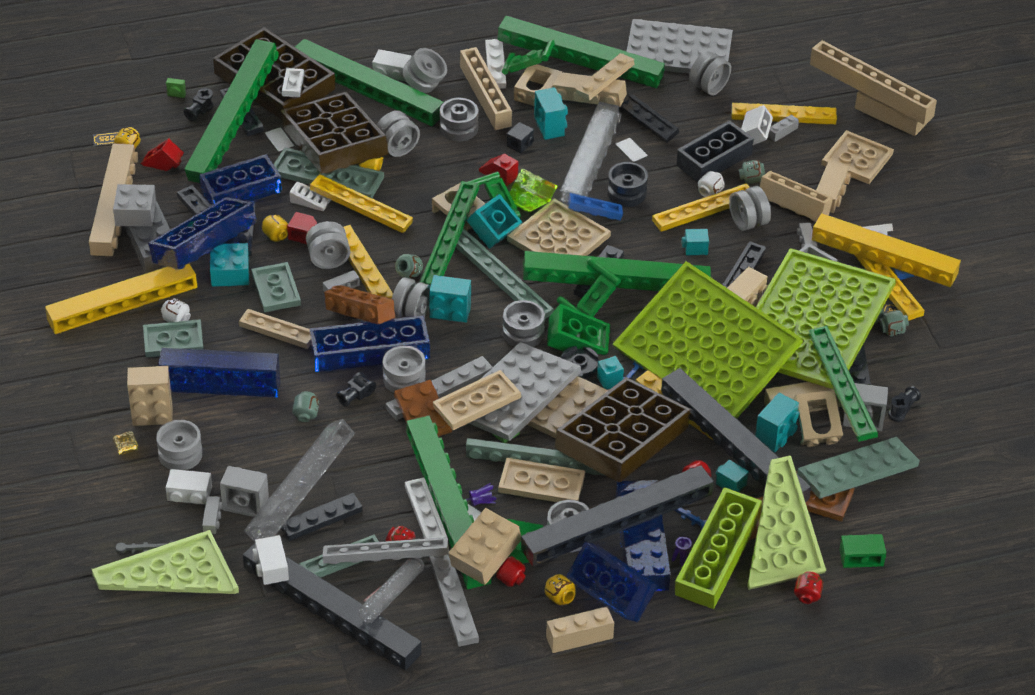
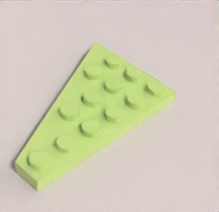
M791 456L770 461L748 579V590L795 580L800 574L807 571L817 574L826 572Z
M210 530L92 569V575L99 590L239 593L238 585Z

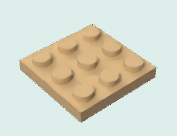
M846 130L822 159L821 165L826 167L828 161L849 166L848 173L851 174L852 178L870 184L893 155L894 149Z

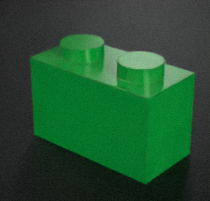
M882 534L841 536L839 550L843 568L884 566L886 549Z

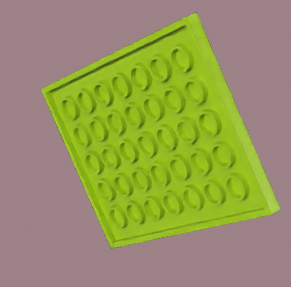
M790 248L756 306L757 309L803 339L800 347L778 372L834 390L811 341L809 330L828 326L849 371L892 292L896 279Z
M686 261L616 339L613 346L645 370L651 371L661 379L681 368L737 419L800 347L803 339Z

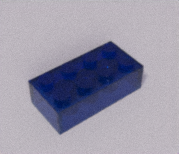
M267 154L200 174L201 191L208 203L217 212L237 206V201H254L282 192L281 175Z
M589 542L583 544L566 576L576 586L624 619L639 622L658 587L656 583L599 545Z

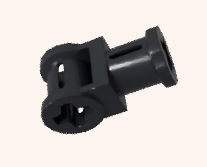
M208 88L198 90L197 95L193 98V104L183 110L188 120L195 121L200 113L204 115L207 111L213 109L214 103L211 100L213 97L212 90Z
M359 372L347 382L348 388L337 392L336 397L340 404L346 407L355 398L360 401L364 397L371 396L377 384L374 381H369L365 378V374Z
M908 386L905 389V393L901 392L898 396L892 398V408L888 411V416L891 420L896 422L903 421L906 414L910 411L911 405L915 401L920 400L921 393L916 387Z

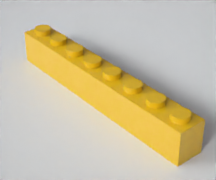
M822 213L813 226L811 239L813 241L948 287L952 286L959 271L961 260Z
M188 260L45 306L47 320L53 332L58 334L197 288L196 274Z

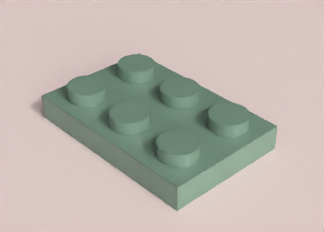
M288 262L251 269L264 312L301 305V299Z
M201 319L143 325L146 357L204 352Z

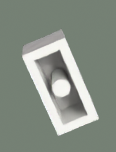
M378 50L372 62L373 70L392 79L406 82L403 77V68L408 60L411 59V55Z
M764 105L746 112L741 129L754 138L753 145L767 140L773 117Z
M171 469L166 485L167 501L206 504L207 496H210L212 489L211 473Z
M280 535L256 539V548L252 549L254 561L259 562L256 565L258 577H262L264 585L289 580L288 565Z

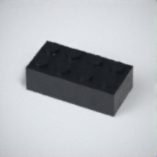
M729 120L677 149L676 166L698 182L707 172L721 173L752 155L754 138Z

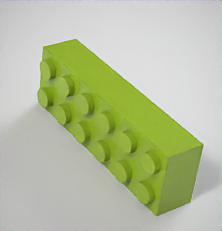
M725 487L723 488L675 581L676 596L711 609L715 608L760 519L761 500Z

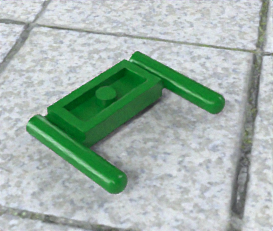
M549 40L544 51L542 49L538 51L532 50L523 56H516L514 53H510L502 73L506 75L509 71L512 73L542 63V61H547L555 41Z
M499 172L468 181L479 185L484 184L491 200L500 194L519 218L521 217L502 178H500Z
M589 258L587 264L602 276H599L577 304V307L562 296L557 298V303L594 317L616 289L615 287L620 284L621 279L593 258Z

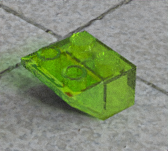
M522 168L509 193L516 206L530 212L549 203L557 185Z

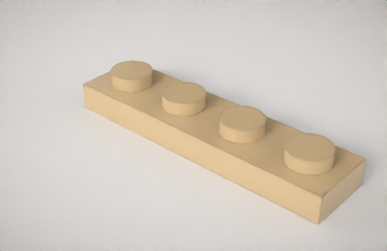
M620 53L577 87L576 95L591 100L634 65V59Z
M247 309L239 320L240 327L308 349L316 337V331L250 309Z

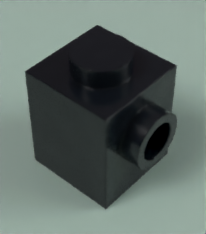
M519 122L507 133V147L522 153L533 144L534 129Z

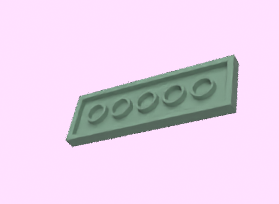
M286 147L271 168V175L309 185L320 174L370 198H373L384 179V172L357 165H350L344 169L340 168L327 174H321L302 151Z
M894 437L800 467L797 474L811 486V490L820 499L918 467L920 460L898 437Z

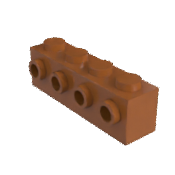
M342 285L333 286L332 289L324 292L326 310L376 324H381L395 318L393 299Z

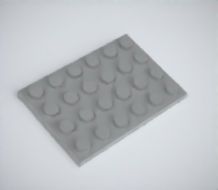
M633 19L626 52L665 63L664 71L689 74L695 60L703 52L710 51L719 58L728 61L733 30Z
M520 342L482 378L501 370L521 392V398L469 424L510 441L582 372L581 366Z

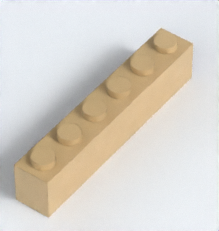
M477 47L461 50L460 67L495 130L512 127V110Z

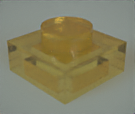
M132 431L113 436V442L119 455L139 450Z

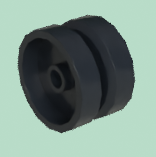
M621 162L611 167L608 173L607 192L609 199L623 207H633L641 204L647 196L648 173L646 169L633 162Z

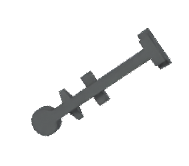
M144 542V544L136 545L135 543L132 545L118 543L116 551L118 553L132 551V554H134L135 550H143L145 552L169 543L148 544V542Z

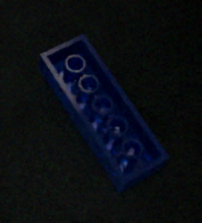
M225 197L148 242L152 262L174 268L175 270L183 269L185 265L198 260L200 256L210 253L215 247L223 245L225 241L236 237L237 234L248 230L250 226L257 223L253 203Z
M424 315L390 319L381 324L361 322L310 328V344L315 372L383 364V357L387 351L398 346L417 348L423 353L425 359L430 358V341Z
M161 348L158 366H168L171 392L278 397L280 367L279 354Z
M657 480L617 482L616 498L657 482ZM662 515L621 531L620 537L627 591L669 590L671 574Z

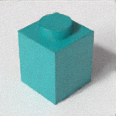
M708 229L685 230V237H682L681 244L682 248H685L686 255H708Z
M616 356L598 361L597 378L604 389H611L623 380L624 368Z
M728 460L724 465H720L716 471V485L740 492L747 485L749 471Z

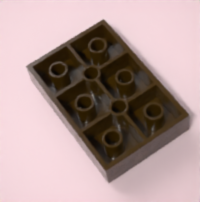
M265 27L213 58L214 74L231 85L256 39L275 43L278 59L274 61L271 72L267 74L264 85L260 87L254 101L280 119H282L281 110L319 100L335 90V73ZM286 68L304 69L300 97L282 96Z
M347 92L281 110L284 130L321 174H327L340 168L344 169L353 164H361L370 159H378L388 154L386 135Z
M626 377L556 430L555 449L620 483L688 428L691 409Z

